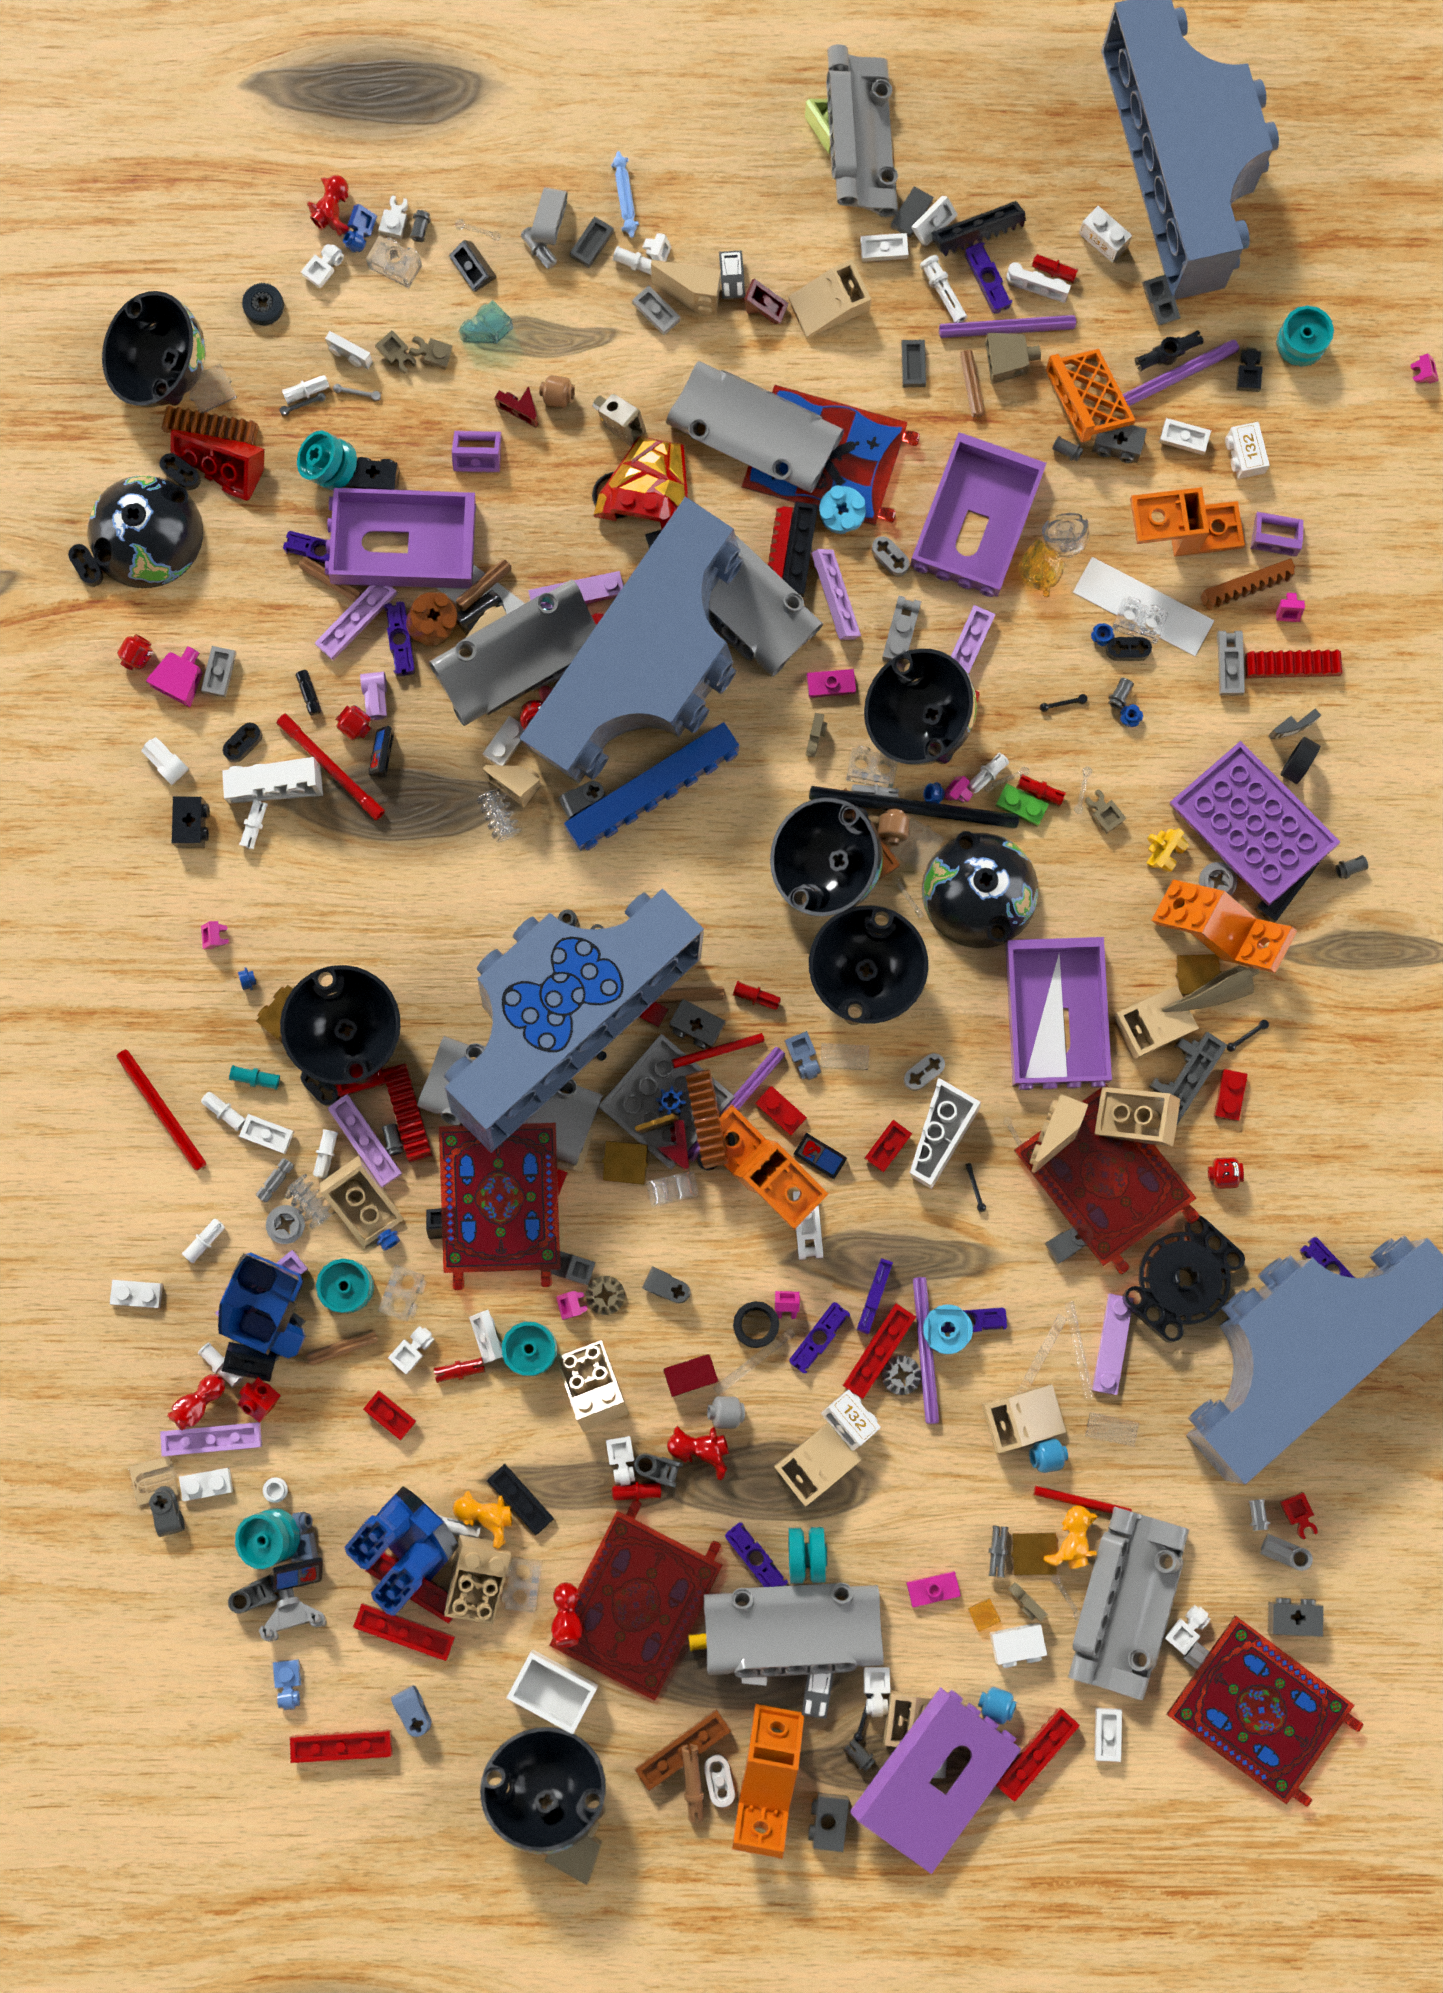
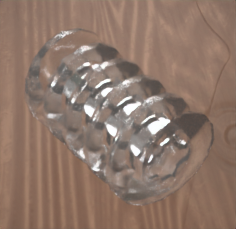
M498 788L484 793L478 797L477 802L482 805V813L486 814L484 816L485 821L490 822L488 828L493 831L492 837L497 839L496 842H502L513 838L522 829L513 828L518 823V820H510V817L515 813L514 811H506L511 804L510 802H502L507 797V794H499L498 792L501 789Z
M304 1174L289 1185L285 1198H293L291 1205L293 1207L299 1206L297 1212L299 1214L306 1213L303 1220L306 1222L312 1220L309 1227L315 1229L326 1223L336 1211L328 1212L331 1205H322L325 1197H316L320 1190L311 1191L310 1188L314 1183L311 1181L305 1184L304 1181L308 1175Z

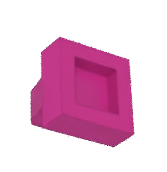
M1427 353L1419 356L1420 360L1411 364L1413 371L1421 369V373L1413 377L1416 383L1428 382L1431 384L1439 381L1435 360L1430 354Z
M1286 593V599H1281L1276 611V621L1300 622L1305 610V601L1297 600L1296 593Z
M956 776L946 788L944 797L948 801L958 799L962 803L968 802L973 796V793L966 788L970 781L965 776Z
M209 921L202 925L203 949H213L227 944L229 939L220 938L219 932H225L228 930V927L218 924V921Z
M572 1291L556 1297L562 1320L576 1317L587 1311V1306L580 1307L578 1299L584 1297L582 1292Z
M775 1291V1311L778 1318L782 1319V1312H791V1319H795L800 1307L799 1292Z

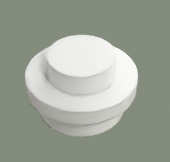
M271 1478L263 1486V1495L269 1502L277 1503L287 1496L288 1486L281 1478Z

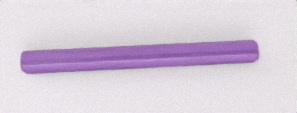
M1074 315L946 323L939 325V336L941 338L987 335V333L1008 334L1075 329L1076 317Z
M1232 339L1122 395L1128 406H1131L1237 353L1240 349L1236 340Z
M775 1047L734 1094L735 1097L722 1110L719 1116L730 1105H733L737 1110L740 1109L784 1058L785 1053L780 1048ZM698 1141L687 1151L688 1159L692 1162L700 1154Z
M916 1277L913 1279L925 1422L927 1424H936L939 1422L933 1349L928 1346L923 1335V1323L929 1313L927 1281L925 1277Z

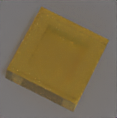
M990 1598L967 1608L978 1632L1001 1622Z

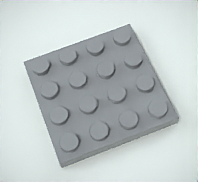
M661 1034L598 1107L640 1144H647L648 1150L672 1170L676 1164L658 1151L657 1148L677 1145L676 1142H671L670 1127H675L674 1123L643 1134L637 1132L635 1126L668 1115V1111L665 1109L662 1112L658 1111L662 1103L656 1102L655 1099L662 1098L661 1089L668 1092L671 1086H673L675 1093L683 1092L679 1099L686 1102V1105L679 1106L681 1114H678L676 1111L671 1112V1114L679 1116L680 1120H684L688 1151L697 1141L698 1137L685 1076L704 1070L696 1063L674 1069L671 1059L682 1057L686 1054ZM712 1077L720 1114L735 1096ZM669 1096L668 1100H664L668 1107H672L673 1103L678 1102L674 1100V1096Z

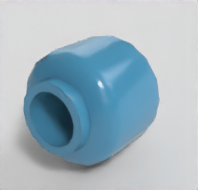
M1057 1439L1041 1440L1036 1442L1033 1448L1030 1449V1462L1033 1468H1037L1041 1473L1059 1471L1064 1467L1065 1461L1068 1460V1451Z
M991 1687L988 1693L982 1692L978 1707L982 1708L983 1718L988 1716L998 1724H1005L1007 1720L1011 1721L1017 1705L1012 1693L997 1687Z

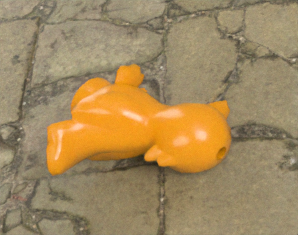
M468 1490L463 1497L454 1502L453 1513L459 1521L463 1522L466 1526L468 1524L473 1526L475 1521H479L483 1527L492 1532L494 1548L498 1549L505 1545L504 1527L512 1526V1513L510 1506L505 1507L502 1495L498 1497L497 1503L481 1504L472 1497Z
M1077 1505L1069 1509L1062 1522L1064 1526L1062 1531L1068 1530L1069 1535L1063 1541L1060 1551L1055 1555L1044 1556V1562L1052 1566H1058L1060 1563L1068 1561L1070 1569L1088 1565L1087 1557L1096 1556L1097 1552L1089 1551L1086 1533L1098 1516L1090 1513L1083 1506Z

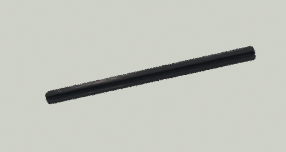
M811 786L809 790L810 800L824 797L837 798L859 807L880 810L898 809L909 814L1017 828L1019 825V815L818 786Z

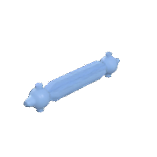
M617 151L611 167L617 169L615 178L621 215L625 221L621 229L623 232H627L630 238H633L639 222L633 220L635 211L629 174L625 168L629 159L623 157L620 151Z

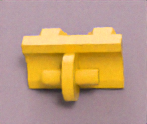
M1177 828V830L1168 829L1167 832L1160 830L1157 836L1150 834L1147 838L1151 843L1148 851L1152 855L1146 864L1151 868H1159L1165 872H1171L1176 866V861L1170 857L1172 851L1174 850L1177 854H1182L1189 846V843L1182 837L1185 832Z

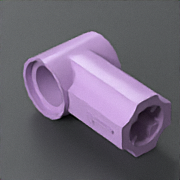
M385 672L360 674L361 689L365 697L366 714L371 717V720L387 718L385 693H387Z

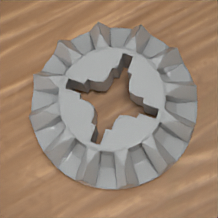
M1221 862L1207 865L1201 871L1198 883L1201 886L1214 888V881L1211 878H1216L1222 873L1221 882L1224 883V886L1219 885L1215 889L1224 890L1231 896L1237 887V876L1234 870L1229 865Z
M289 1205L276 1207L269 1213L266 1219V1231L269 1237L280 1244L295 1242L302 1236L305 1228L304 1216L297 1208ZM281 1216L287 1221L295 1220L289 1226L290 1234L285 1229L276 1230L282 1225Z
M895 1356L888 1360L884 1366L882 1380L886 1388L892 1393L906 1395L918 1387L921 1381V1369L912 1358L908 1356ZM899 1364L903 1371H912V1374L905 1377L906 1386H904L900 1379L891 1378L898 1374Z

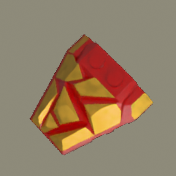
M639 436L599 493L593 514L594 517L617 522L618 515L622 514L660 522L661 530H663L685 496L688 498L684 445Z

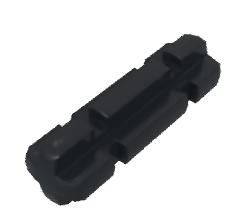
M307 670L298 671L296 678L300 684L299 687L304 701L307 704L308 713L311 716L319 714L321 708L317 702L318 699L313 684L310 681L309 673Z

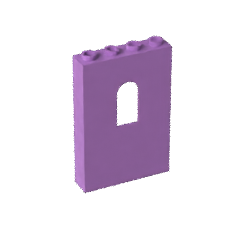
M959 432L913 553L910 566L920 573H932L942 581L951 580L957 582L962 588L977 589L982 595L987 597H998L1047 463ZM967 511L989 518L979 548L971 556L961 555L956 549V540Z
M334 488L333 497L329 496V511H332V518H328L327 522L328 532H331V540L327 539L326 553L330 554L329 561H325V575H329L331 584L469 589L472 586L476 513L475 493ZM369 532L409 533L408 553L369 552L363 548L362 538Z
M1104 937L1008 940L1005 944L1012 1086H1019V1090H1031L1033 1085H1043V1089H1056L1057 1084H1067V1088H1081V1084H1091L1092 1088L1106 1087L1105 1083L1112 1081ZM1060 953L1063 1008H1068L1070 1048L1066 1053L1067 1077L1026 1078Z
M941 1687L850 1811L859 1823L931 1874L1021 1751V1748L1014 1743L1017 1738L1005 1729L1001 1733L997 1730L999 1725L988 1716L985 1719L979 1716L981 1711L971 1703L965 1706L961 1703L963 1698L952 1689L948 1693ZM966 1746L971 1751V1760L945 1795L929 1782L954 1748Z

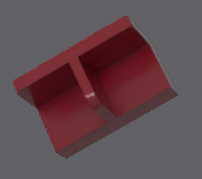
M709 1354L664 1368L663 1370L672 1397L719 1382Z

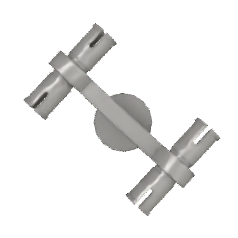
M293 1588L278 1591L280 1601L277 1602L278 1607L267 1623L260 1627L259 1633L265 1641L273 1642V1640L276 1641L278 1639V1631L309 1622L313 1627L321 1628L326 1625V1619L322 1612L299 1601V1597L294 1596Z

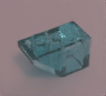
M492 300L488 305H482L471 320L467 319L462 323L459 329L460 338L464 343L497 344L513 329L512 319Z

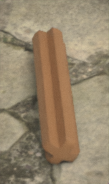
M965 350L961 352L960 358L971 415L976 418L984 415V407L973 351Z
M303 557L300 561V569L353 602L362 594L353 585L331 584L329 575H325V568L308 557Z
M505 559L501 560L456 599L457 607L465 611L511 571V564Z
M723 986L675 988L665 991L655 1002H681L682 999L686 1001L723 1000L725 992Z
M369 1330L307 1353L308 1362L310 1365H315L376 1343L378 1336L375 1330Z

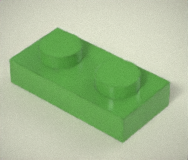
M1006 783L995 806L1008 813L1017 814L1019 818L1038 827L1049 804Z

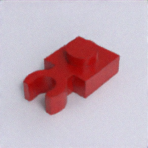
M1304 1492L1280 1501L1289 1524H1298L1297 1534L1301 1539H1306L1304 1534L1306 1527H1310L1313 1534H1318L1316 1525L1308 1519L1314 1516V1513Z

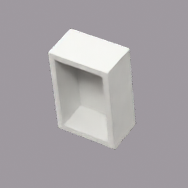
M532 1649L507 1699L574 1734L598 1685Z

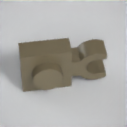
M393 330L375 345V348L390 364L397 361L400 371L404 374L408 372L407 368L403 365L405 361H410L412 365H416V359L412 355L405 354L408 346Z
M413 337L412 342L418 344L419 349L410 348V355L425 356L424 363L444 370L447 368L452 345L430 338L427 344L421 337Z
M815 713L806 756L815 757L820 736L825 737L828 723L823 722L824 714Z
M1098 789L1095 791L1098 801L1093 802L1087 797L1085 803L1088 807L1095 808L1096 812L1092 814V817L1107 834L1125 821L1126 817L1112 800L1106 804L1104 794Z
M1016 1582L1008 1589L1024 1605L1021 1610L1031 1620L1036 1617L1039 1621H1042L1048 1615Z

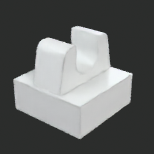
M657 233L655 239H645L643 249H647L646 255L651 256L653 260L666 262L671 245L666 235Z

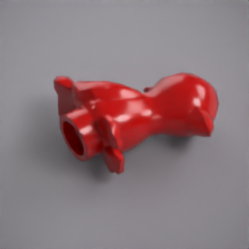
M333 175L329 178L323 177L321 181L324 185V196L316 205L311 202L307 203L311 214L310 219L319 229L324 230L329 226L339 236H342L349 231V227L339 219L340 209L338 203L341 201L346 202V198L349 197L348 183L340 175Z
M217 1374L205 1376L199 1382L196 1392L181 1397L173 1404L172 1412H169L167 1417L181 1431L185 1430L187 1426L193 1427L203 1417L207 1404L223 1395L225 1381Z
M677 1425L673 1435L667 1441L668 1452L685 1463L687 1460L692 1462V1455L699 1457L702 1461L713 1465L716 1469L717 1479L722 1481L727 1471L722 1456L729 1454L725 1436L717 1437L716 1429L712 1427L710 1435L694 1438L685 1434Z
M568 1582L560 1583L553 1592V1600L558 1610L552 1622L551 1633L552 1638L556 1639L555 1642L559 1647H573L578 1644L582 1636V1624L575 1613L579 1593L577 1588Z

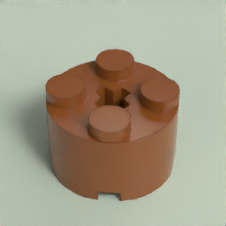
M429 592L420 595L413 602L407 615L406 627L409 635L415 641L417 640L425 646H438L444 643L456 625V608L444 593Z

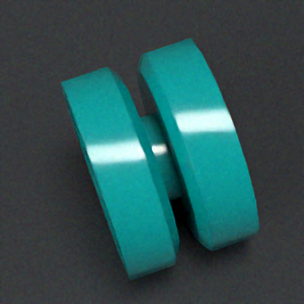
M1307 305L1294 309L1289 313L1277 334L1276 345L1279 354L1285 361L1295 366L1304 367L1316 363L1321 359L1333 339L1334 327L1332 320L1325 311L1318 307Z
M323 430L315 431L307 436L301 444L297 455V468L301 476L331 491L334 488H342L347 485L353 477L357 465L355 448L350 443Z
M342 1258L333 1260L322 1268L317 1277L316 1291L318 1298L325 1307L335 1312L349 1314L358 1312L367 1306L373 1296L374 1282L367 1267L357 1261ZM342 1282L348 1283V1288L345 1291L341 1287Z
M522 1322L514 1325L506 1333L502 1342V1356L505 1364L513 1372L522 1376H536L546 1372L553 1365L557 1356V1342L554 1334L546 1326L537 1322ZM527 1344L534 1347L533 1352L530 1354L526 1353L525 1346Z
M270 1508L245 1518L238 1525L235 1534V1547L239 1557L246 1565L254 1569H266L290 1559L297 1552L300 1543V1530L294 1518L288 1512L276 1508Z
M801 1527L788 1528L790 1584H802L805 1581V1567H809L812 1583H825L827 1543H825L824 1528L811 1527L808 1531V1543L804 1542V1531Z

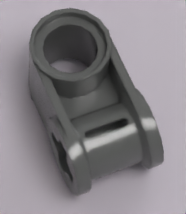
M590 781L576 789L565 792L559 796L558 800L569 820L606 797L599 782ZM595 790L598 796L593 798L590 791Z
M1078 1224L1064 1233L1058 1234L1044 1244L1057 1264L1089 1244L1093 1238V1232L1088 1225ZM1080 1228L1082 1230L1087 1229L1089 1234L1086 1237L1084 1236L1085 1241L1076 1239L1077 1229L1081 1231Z
M653 1266L642 1286V1289L676 1303H684L688 1300L691 1293L689 1286L685 1282ZM682 1285V1291L685 1292V1295L679 1296L676 1299V1294L672 1291L674 1287L679 1288Z
M641 1453L636 1457L634 1467L638 1474L654 1479L656 1482L676 1487L675 1479L679 1467H682L683 1463L649 1453ZM642 1458L651 1459L652 1467L649 1471L639 1469L638 1462ZM671 1466L669 1476L666 1477V1476H667V1473H668V1470H669V1467Z
M168 1486L159 1487L151 1496L149 1504L154 1518L155 1530L160 1538L184 1531L185 1524L173 1489ZM160 1495L162 1499L167 1498V1502L165 1504L163 1501L157 1500L160 1497Z
M268 1575L254 1581L248 1586L233 1592L228 1599L230 1610L234 1613H243L278 1599L279 1596L274 1593L269 1581L270 1576ZM238 1594L244 1595L247 1599V1604L244 1608H239L235 1604V1598Z

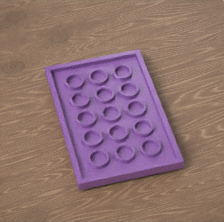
M1241 741L1170 801V806L1268 906L1340 844V841Z

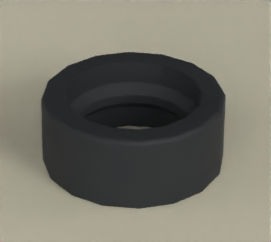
M1303 737L1287 760L1281 776L1298 784L1310 768L1321 746Z
M753 1301L739 1308L734 1316L733 1329L741 1343L748 1347L760 1348L767 1346L775 1339L780 1323L777 1313L771 1306L764 1302ZM750 1311H762L770 1319V1330L761 1339H751L742 1330V1319Z

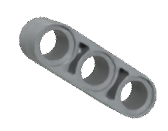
M544 187L532 226L531 241L555 245L566 209L567 191Z

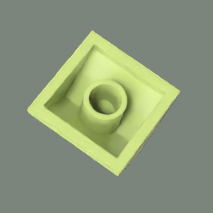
M808 99L806 101L805 118L827 152L831 153L827 99Z

